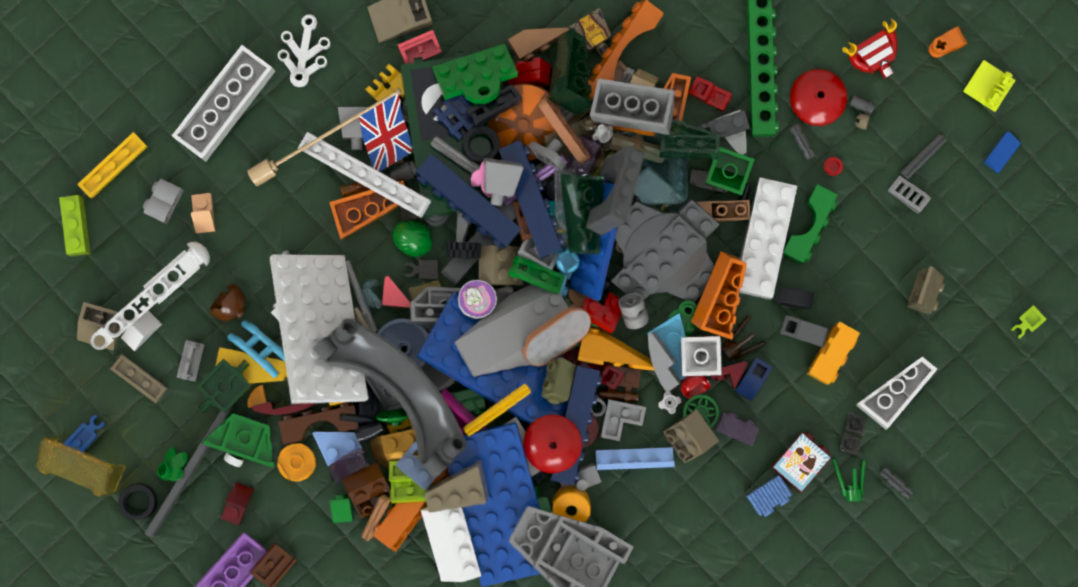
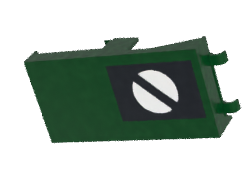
M455 52L456 57L430 61H423L422 57L413 58L414 63L401 64L400 73L416 171L432 154L471 186L472 174L431 146L432 140L437 136L465 155L462 144L468 131L462 127L460 131L464 137L458 141L454 135H450L449 129L436 119L437 116L433 112L437 107L444 112L447 107L443 104L445 100L432 70L433 66L464 57V52ZM453 114L448 116L454 125L459 122ZM484 134L473 136L470 141L471 151L478 156L489 154L492 150L490 138ZM418 181L419 194L431 200L423 215V219L461 213L458 210H452L446 204L448 201L443 197L438 198L431 192L433 189L430 186H424ZM481 185L476 187L471 186L475 191H477L480 195H482L486 200H488L491 203V198L487 197L483 193Z

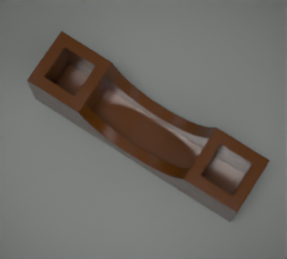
M351 402L340 404L339 409L332 410V406L321 408V412L313 414V411L301 413L302 417L295 418L294 415L284 416L283 421H278L283 444L303 441L309 427L319 421H328L334 424L340 432L359 428L360 423L342 421L339 419L340 413L356 414V405L351 406Z

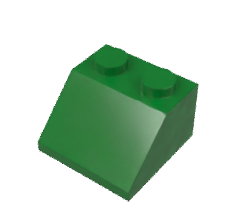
M717 147L705 183L742 195L754 159Z

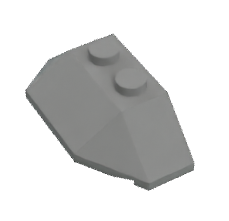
M426 287L410 303L411 322L423 328H433L453 292L459 294L461 288Z

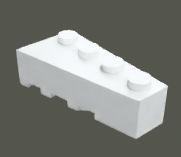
M921 357L857 403L856 406L887 430L936 372L937 368Z

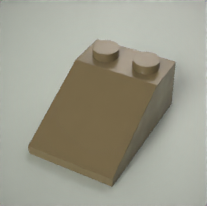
M931 266L918 271L907 307L925 314L935 312L939 304L937 300L938 294L942 293L945 286L943 282L944 276Z

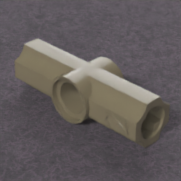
M613 133L612 138L607 142V149L620 151L629 145L644 153L643 159L662 163L665 159L666 147L645 142L644 138L640 135L627 137Z

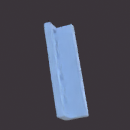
M673 447L596 450L597 470L675 467Z

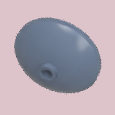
M396 319L388 322L378 331V335L392 343L399 350L407 347V352L404 354L420 369L423 368L426 362L417 358V355L426 341L428 333L422 326L412 323L410 319Z

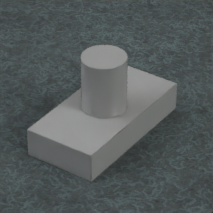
M554 138L546 148L533 141L528 146L536 159L560 171L566 166L557 154L563 147L562 143Z
M594 463L579 468V479L574 482V485H576L578 490L584 491L588 487L601 483ZM561 483L562 487L570 485L566 483Z

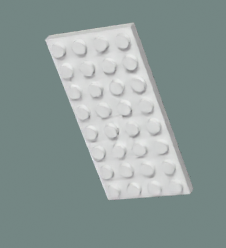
M272 254L270 256V264L291 403L366 401L368 394L364 374L348 368L329 366L312 349L320 340L327 337L337 328L344 319L355 321L345 255Z

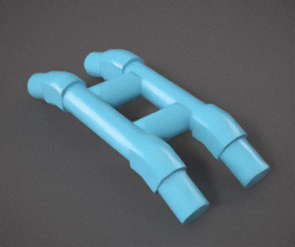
M244 320L241 326L253 334V336L245 343L243 339L231 333L228 335V340L254 359L273 378H276L279 372L266 358L274 351L285 362L283 348L260 331L257 326ZM259 340L267 346L260 354L252 349Z

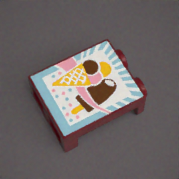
M800 432L780 458L770 466L771 469L800 493L805 490L832 458L828 455L830 451L823 445L818 446L813 442L815 438L808 432L805 434Z

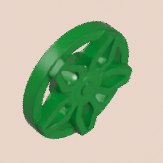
M706 395L693 396L685 403L683 408V417L686 416V409L690 413L697 409L710 428L716 424L719 418L718 405L712 398ZM700 398L698 406L695 403H690L694 399ZM703 398L705 400L704 406L701 405V401L703 400ZM708 400L714 405L715 408H707ZM688 405L694 406V410H691ZM709 410L716 411L715 413L709 414ZM715 416L714 421L710 424L708 417Z

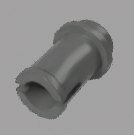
M854 95L850 107L871 115L875 104L872 103L873 101L868 102Z

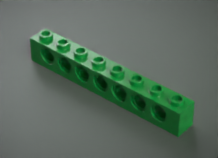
M747 0L751 137H774L779 130V122L775 120V113H778V101H775L774 95L778 92L777 82H774V75H777V64H774L773 56H776L777 52L776 45H773V38L776 37V27L772 26V19H775V7H772V0H762L766 4L764 8L757 6L756 2L758 0ZM764 19L766 26H759L757 20ZM760 37L765 38L767 44L762 46L758 43L757 39ZM760 56L766 57L768 63H767V64H761V63H759L758 57H760ZM765 75L768 78V82L761 83L758 77ZM766 94L769 101L762 102L759 99V95ZM760 113H767L769 115V120H761Z

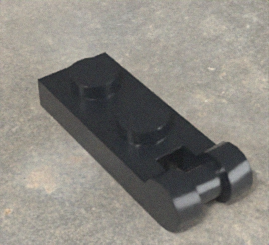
M511 84L500 90L499 95L493 101L485 104H475L467 109L466 114L469 118L473 119L475 127L480 128L487 121L522 103V97Z

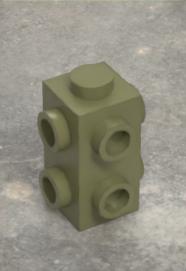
M562 357L549 362L546 378L542 385L541 396L552 404L567 401L571 394L570 390L575 376L576 365Z

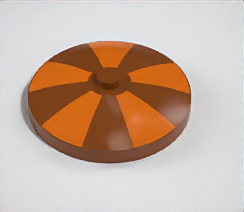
M528 83L513 85L522 97V103L487 121L488 127L494 130L499 137V149L517 141H521L523 145L527 144V146L533 141L546 148L544 136L556 130L543 114L538 103L545 97L550 98L563 116L558 101L550 92L540 86ZM530 151L529 160H535V156Z

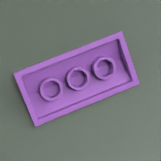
M243 532L194 587H245L254 577L249 571L267 552V549L256 539Z

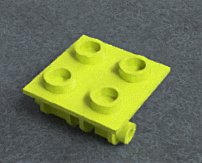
M983 60L963 92L996 112L1016 80L1012 78L1013 75L1011 73H1003Z

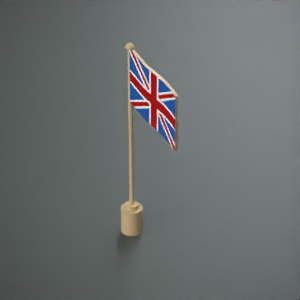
M396 88L397 91L281 160L274 162L273 160L265 159L247 170L249 177L258 187L277 175L278 165L357 118L360 119L362 138L371 160V167L379 172L412 153L410 135L401 110L399 95L402 94V90Z

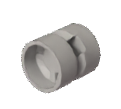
M628 293L620 298L618 304L623 314L625 326L629 329H638L645 326L649 321L642 295L639 293Z

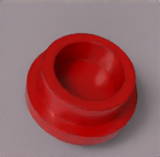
M837 157L828 158L824 162V171L830 176H837L843 169L842 161Z

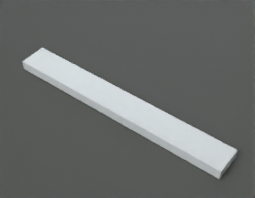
M307 132L298 149L318 137ZM323 140L303 150L308 155L421 218L431 203V200Z

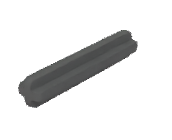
M941 134L937 135L901 171L902 176L909 179L946 142L945 137Z

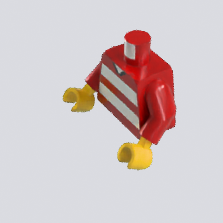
M892 18L890 26H888L886 21H883L882 25L887 29L886 31L882 30L857 46L848 42L850 45L849 50L845 47L842 48V51L848 54V58L854 68L869 74L879 70L884 79L894 73L889 63L894 61L897 54L895 30L897 23Z

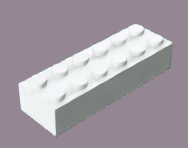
M241 45L172 134V137L206 162L275 73L274 69Z
M765 178L757 180L750 211V220H748L740 259L746 262L747 265L743 286L740 288L739 293L769 300L773 298L796 195V185Z

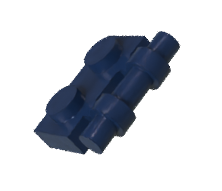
M463 95L443 101V104L447 107L444 112L439 107L433 111L437 116L436 119L443 123L449 129L450 135H454L458 141L464 137L460 131L462 127L467 131L475 127L473 119L469 118L466 114L467 109L472 105ZM451 114L459 121L455 125L448 118Z

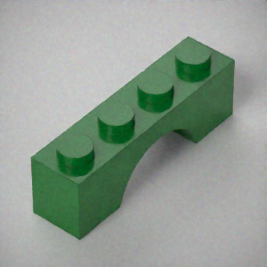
M818 184L814 187L806 203L813 213L812 227L804 235L790 236L783 249V256L799 264L809 261L813 253L810 250L813 244L817 245L821 237L819 232L822 227H826L830 219L827 217L830 210L834 211L837 206L838 200L836 198L838 194Z

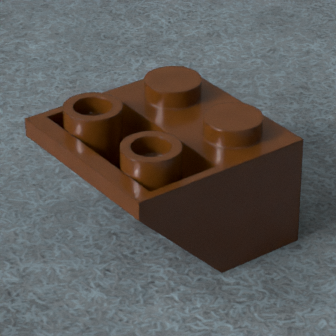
M378 462L342 479L346 491L361 519L372 513L379 497L386 495V497L390 498L391 488Z

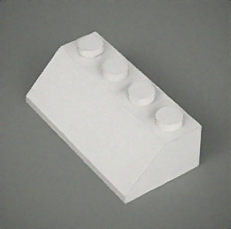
M462 507L431 513L428 512V508L420 509L441 581L464 582L480 577L481 573Z

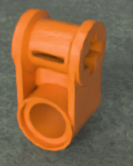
M958 26L934 39L929 45L928 51L931 56L939 58L962 48L968 42Z

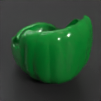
M404 219L395 225L392 233L393 243L404 254L411 257H420L431 250V232L425 224L415 219Z

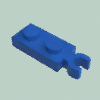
M98 415L91 417L89 425L83 422L57 450L70 464H73L99 436L95 431L104 428L106 425L105 422L96 425L95 420L99 417Z

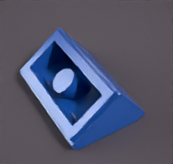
M1006 131L983 163L999 174L1021 143L1011 132Z

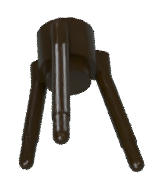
M750 315L746 317L733 333L732 340L728 339L724 342L725 346L722 350L730 360L734 358L737 360L741 356L766 344L763 341L741 351V346L755 336L754 333L739 343L736 341L732 343L750 320Z

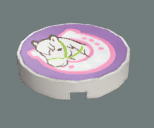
M469 281L459 291V308L463 314L473 319L485 318L492 313L496 306V292L485 281Z

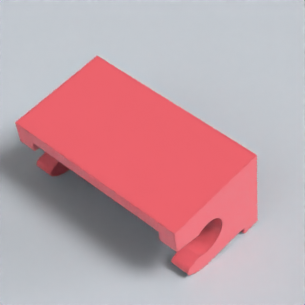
M433 30L398 44L405 64L414 63L413 58L422 57L423 60L442 53Z

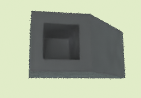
M786 315L780 334L824 347L829 329Z

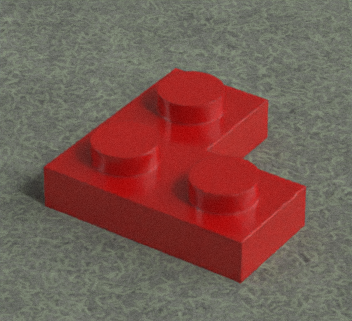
M611 292L606 295L602 305L587 297L581 306L589 314L593 324L610 334L615 330L621 315L618 304L620 298Z

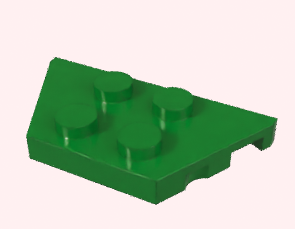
M231 413L202 442V444L272 468L274 466L270 426L241 415Z

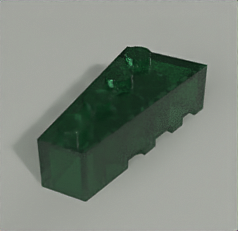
M570 29L560 36L556 42L549 100L580 116L591 109L593 100H590L589 95L592 92L591 85L588 84L590 70L586 65V60H588L586 37Z
M560 174L569 252L599 254L601 235L586 228L590 210L603 203L604 176Z

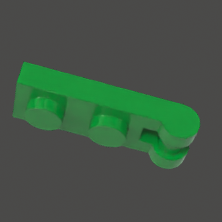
M514 256L512 261L513 267L508 272L509 276L522 279L558 295L565 278L564 275L521 256ZM520 267L526 268V270L523 271L520 269Z

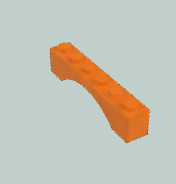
M648 0L637 2L632 7L631 11L633 13L622 23V30L613 37V44L602 54L603 59L600 64L598 63L593 68L591 78L584 82L582 86L583 91L580 95L592 104L598 79L614 81L617 61L627 44L639 34L654 29L664 13Z

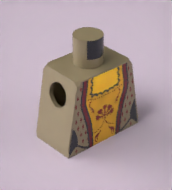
M600 8L569 26L570 34L587 53L596 49L602 58V54L608 48L606 43L611 40V34Z

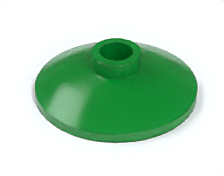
M404 409L384 411L376 415L377 420L389 422L391 426H400L402 421L409 418Z

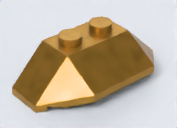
M414 429L378 436L372 439L370 446L373 458L389 470V461H399L417 440ZM416 450L415 453H414V455H415L417 458H418V450Z

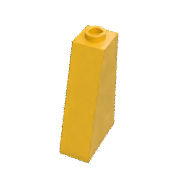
M219 347L215 367L222 359H225L231 366L236 368L243 360H246L250 366L242 374L250 384L286 381L288 377L286 363L282 360L266 358L279 372V375L273 378L248 354Z

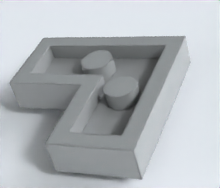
M608 399L600 437L620 441L623 423L642 426L646 407Z

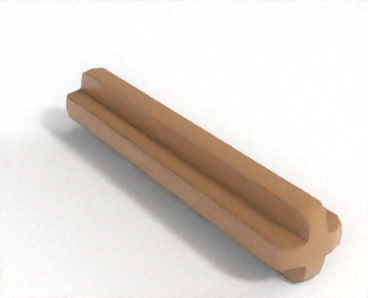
M386 495L378 498L363 530L362 538L366 541H370L373 538L374 530L380 523L390 502V498L386 497Z

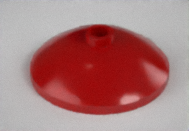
M814 69L803 73L796 79L790 91V104L793 112L800 120L813 126H823L834 122L843 113L847 103V92L841 79L834 73L823 69ZM818 92L823 93L824 97H823V98H819V97L817 96V93H818Z
M550 414L539 417L530 424L524 435L523 448L528 461L536 469L546 473H559L569 469L577 461L582 449V439L578 428L572 421L561 415ZM550 442H556V448H550Z

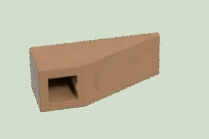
M566 27L523 30L509 38L508 43L518 60L527 62L534 58V54L538 51L542 53L551 47L550 44L556 41L560 43L565 40L567 34H569V29Z
M749 200L697 202L718 222L750 220Z

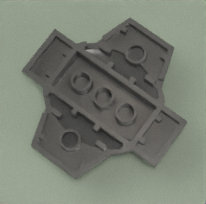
M692 198L678 211L666 213L635 200L631 204L627 222L617 227L615 240L624 254V265L611 277V281L625 294H641L643 300L650 294L668 292L684 300L694 302L703 294L714 269V264L706 252V238L719 226V222Z

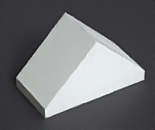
M147 311L126 329L121 338L136 351L162 323L150 311Z

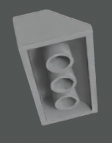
M598 79L590 117L594 123L669 135L673 118L675 91Z

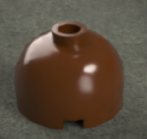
M231 283L226 287L228 291L221 292L210 306L211 310L209 313L221 321H231L235 317L239 319L245 313L246 297L244 292L236 284Z

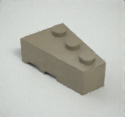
M480 459L452 476H448L429 486L425 492L428 512L487 503L489 493L482 460Z

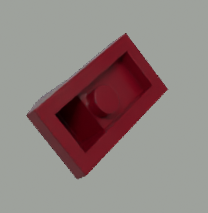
M747 361L723 367L721 375H710L709 378H715L716 382L727 379L726 375L728 374L732 389H734L748 365Z
M236 482L226 499L227 504L221 519L240 525L254 489Z

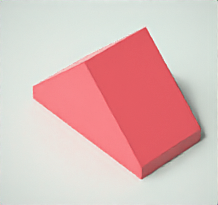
M386 276L382 305L410 309L409 300L390 277Z

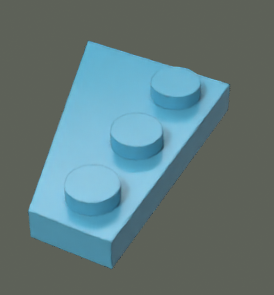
M679 313L647 334L653 331L656 332L677 361L671 367L680 380H682L686 376H682L681 338L686 336Z

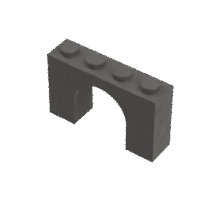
M628 145L604 160L600 177L614 183V186L607 199L599 206L590 210L586 228L604 235L627 222L644 153Z

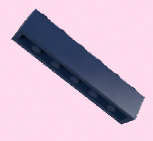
M517 141L500 148L499 152L503 161L521 163L523 166L515 194L539 257L544 259L564 251L562 246L565 245L564 239L556 231L555 227H558L555 216H551L548 210L551 209L548 198L543 197L542 191H544L541 180L537 181L535 173L538 172L534 162L530 163L528 158L531 153L527 144L523 145L521 141Z
M432 154L416 171V176H418L416 179L422 185L430 186L433 189L431 192L438 198L443 197L448 201L446 204L452 210L460 211L463 214L461 217L468 223L473 222L478 226L476 229L482 235L490 236L493 239L492 243L498 248L503 247L506 249L521 231L518 225Z
M576 365L575 376L570 390L571 394L567 400L564 417L572 421L578 428L583 447V443L588 441L589 432L586 431L587 425L592 423L593 413H591L592 405H596L598 394H595L596 387L601 384L602 375H599L600 371L597 369ZM581 449L579 458L569 469L559 473H551L550 480L574 485V482L579 479L580 470L578 469V464L583 461L585 451Z

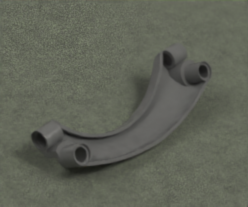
M344 319L337 328L312 348L327 365L348 368L365 374L379 382L394 395L406 411L414 428L418 446V461L434 479L447 468L451 461L465 450L467 443L461 429L435 385L407 355L382 336L352 319Z

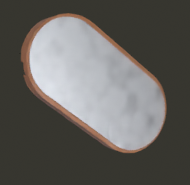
M569 307L527 336L525 347L523 346L522 348L525 360L533 366H543L580 342L587 335L591 326L589 314L580 307Z

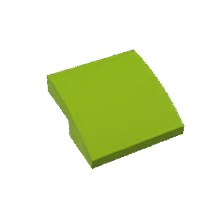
M389 461L390 501L392 503L425 502L426 491L396 466L398 461Z

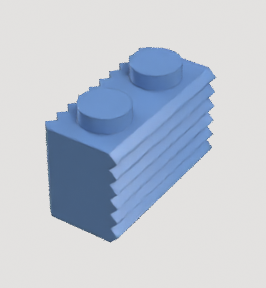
M777 475L746 495L757 514L766 517L774 512L773 507L780 504L782 506L789 502V497L793 494L781 476Z

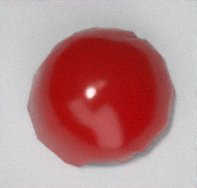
M686 376L681 383L680 389L684 397L690 399L707 391L711 384L706 376Z

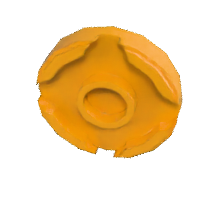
M293 443L286 446L280 452L277 466L280 473L286 479L302 481L313 474L316 467V457L308 446L301 443Z

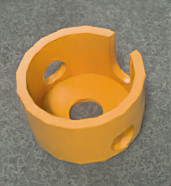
M567 485L555 492L552 499V514L584 523L587 522L590 516L591 505L590 498L585 490H578L576 485ZM568 506H575L577 513L570 516L566 513V508Z

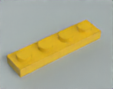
M133 132L77 185L92 199L148 146Z

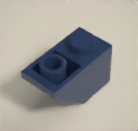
M757 357L754 358L735 392L752 401L773 367Z

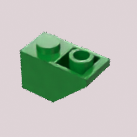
M348 494L335 495L334 499L330 500L333 523L354 521L353 502L348 498Z

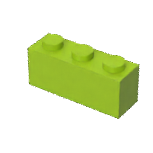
M80 195L59 197L66 255L79 256L91 254L84 198Z

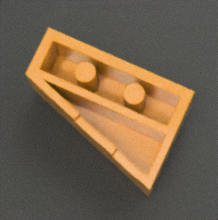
M841 322L835 323L827 335L824 347L820 348L806 374L825 385L834 383L839 374L837 373L838 369L845 364L848 358L847 354L855 346L860 333Z

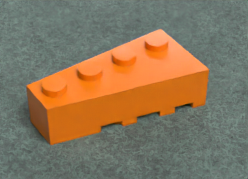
M404 180L399 181L400 184L406 186ZM373 190L329 202L341 240L399 207L398 204Z
M720 252L691 323L702 330L732 340L733 324L736 323L737 316H735L740 302L739 292L743 286L746 262L733 255Z

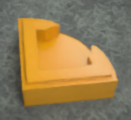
M260 385L252 391L247 402L248 408L267 403L264 385Z

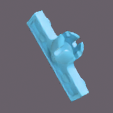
M572 225V231L568 234L565 250L556 258V266L560 270L559 273L565 276L560 289V294L563 298H566L568 287H565L566 280H570L572 272L578 268L580 261L577 250H574L575 243H579L581 231H578L579 226Z

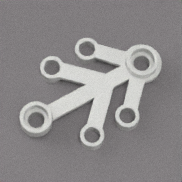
M310 14L305 15L301 21L304 28L301 49L293 40L291 32L284 31L281 34L282 41L288 44L298 58V66L296 67L290 60V54L287 50H280L278 52L279 60L284 62L290 70V81L296 87H304L308 83L311 74L327 65L326 58L318 56L315 59V63L305 69L306 62L330 47L329 39L322 37L317 45L308 50L311 32L317 27L316 18ZM312 19V24L307 25L306 20ZM286 34L290 35L289 40H284ZM326 40L328 44L327 46H322L321 42ZM282 53L287 54L285 59L281 58ZM319 59L325 60L323 65L318 64ZM301 74L303 78L299 81L296 80V76Z

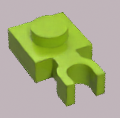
M1033 305L1019 317L1022 323L1015 325L1011 330L1014 331L1016 328H1020L1022 332L1017 336L1020 339L1027 329L1033 332L1047 319Z

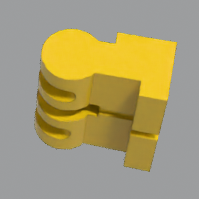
M390 64L385 68L391 76H386L383 72L379 74L383 82L390 85V88L386 89L382 82L374 79L372 82L378 87V90H373L370 86L365 89L378 102L397 91L396 88H400L402 94L399 96L405 100L401 74Z

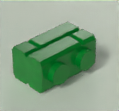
M471 389L451 393L473 415L484 413L483 409L487 408L484 397Z

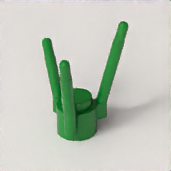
M833 458L832 462L842 488V495L846 496L847 502L862 501L866 461H862L859 485H857L856 468H853V485H848V489H846L836 459Z

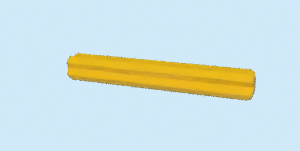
M527 384L517 388L463 428L468 436L476 433L530 394V388Z

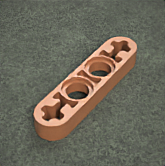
M548 97L542 99L538 105L575 159L581 164L585 163L590 159L587 149L552 100Z

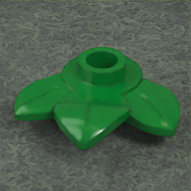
M691 300L683 301L678 309L670 313L668 318L669 320L680 313L686 337L690 336L695 328L702 330L691 323L697 308L696 303ZM690 307L692 311L690 313H686L685 308Z
M170 448L165 454L164 462L157 468V475L160 479L173 482L180 480L184 475L182 468L187 464V453L181 452L176 454L175 448Z

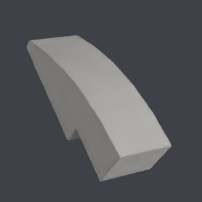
M653 331L648 334L650 357L655 373L667 393L682 381L671 367L677 361L656 332Z

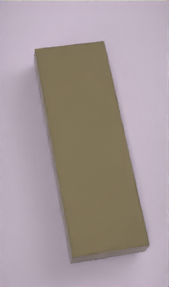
M121 354L110 368V370L156 404L168 390V387L124 354Z

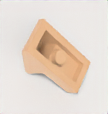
M212 194L191 195L193 207L191 216L196 234L215 232Z

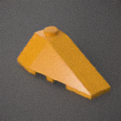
M590 326L589 332L581 340L578 360L600 365H603L604 361L618 367L628 364L631 368L654 371L651 358L597 327Z

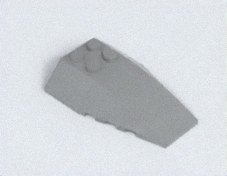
M531 284L510 294L494 308L490 315L482 318L454 343L473 377L505 369H514L520 366H529L531 364L525 360L522 354L523 346L525 347L527 336L567 309L568 306L560 292L556 295ZM580 342L569 348L564 353L580 346Z
M529 506L524 510L508 540L553 587H607L619 563L625 564L633 549L632 545L601 527Z

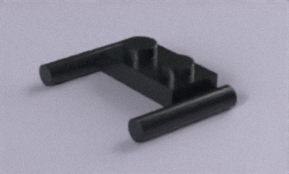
M366 379L368 399L357 402L356 414L340 413V420L366 424L378 421L376 419L378 398Z

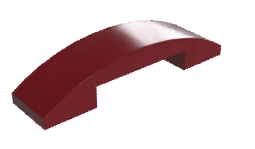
M577 347L560 355L574 365L599 370V375H602L601 383L616 390L625 374L606 363L600 365L578 360L580 349Z
M269 402L252 406V409L264 414L286 415L304 411L318 403H299L275 409L274 403Z

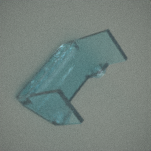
M633 133V134H631V135L628 136V137H631V136H633V135H639V134ZM655 133V136L640 135L644 138L645 142L666 147V154L662 163L643 159L642 166L647 168L639 173L634 194L644 204L648 205L683 203L688 199L687 156L664 134Z

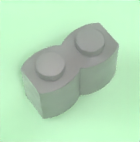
M160 179L152 187L151 191L153 194L151 198H147L144 202L143 213L167 224L184 190Z

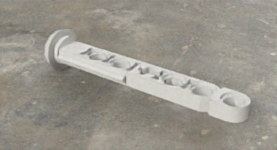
M198 242L187 243L189 247L187 252L184 250L143 286L145 289L106 322L104 329L101 327L91 336L90 343L92 347L98 350L106 348L114 341L112 338L121 335L153 305L164 301L200 269L199 265L204 264L208 266L210 255L206 247ZM177 264L179 268L185 272L184 275H182L181 271L175 267ZM170 271L178 273V279L175 282H171L168 279ZM157 283L162 284L164 287L163 293L159 295L153 292V286ZM140 297H147L149 299L147 301L148 306L142 305L139 308L141 312L138 314V311L131 305L135 303V306H137L141 302L139 300ZM127 309L133 310L135 314L134 318L129 321L123 315ZM112 322H117L120 326V330L117 333L109 331V325ZM98 335H102L105 338V343L102 346L94 344V338Z

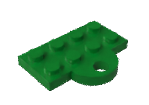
M505 44L432 67L444 100L463 94L468 101L476 104H485L493 101L500 93V82L518 77V72ZM488 91L489 94L483 96L480 95V92Z

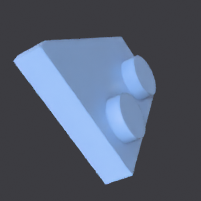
M355 432L312 433L327 466H331L363 450Z

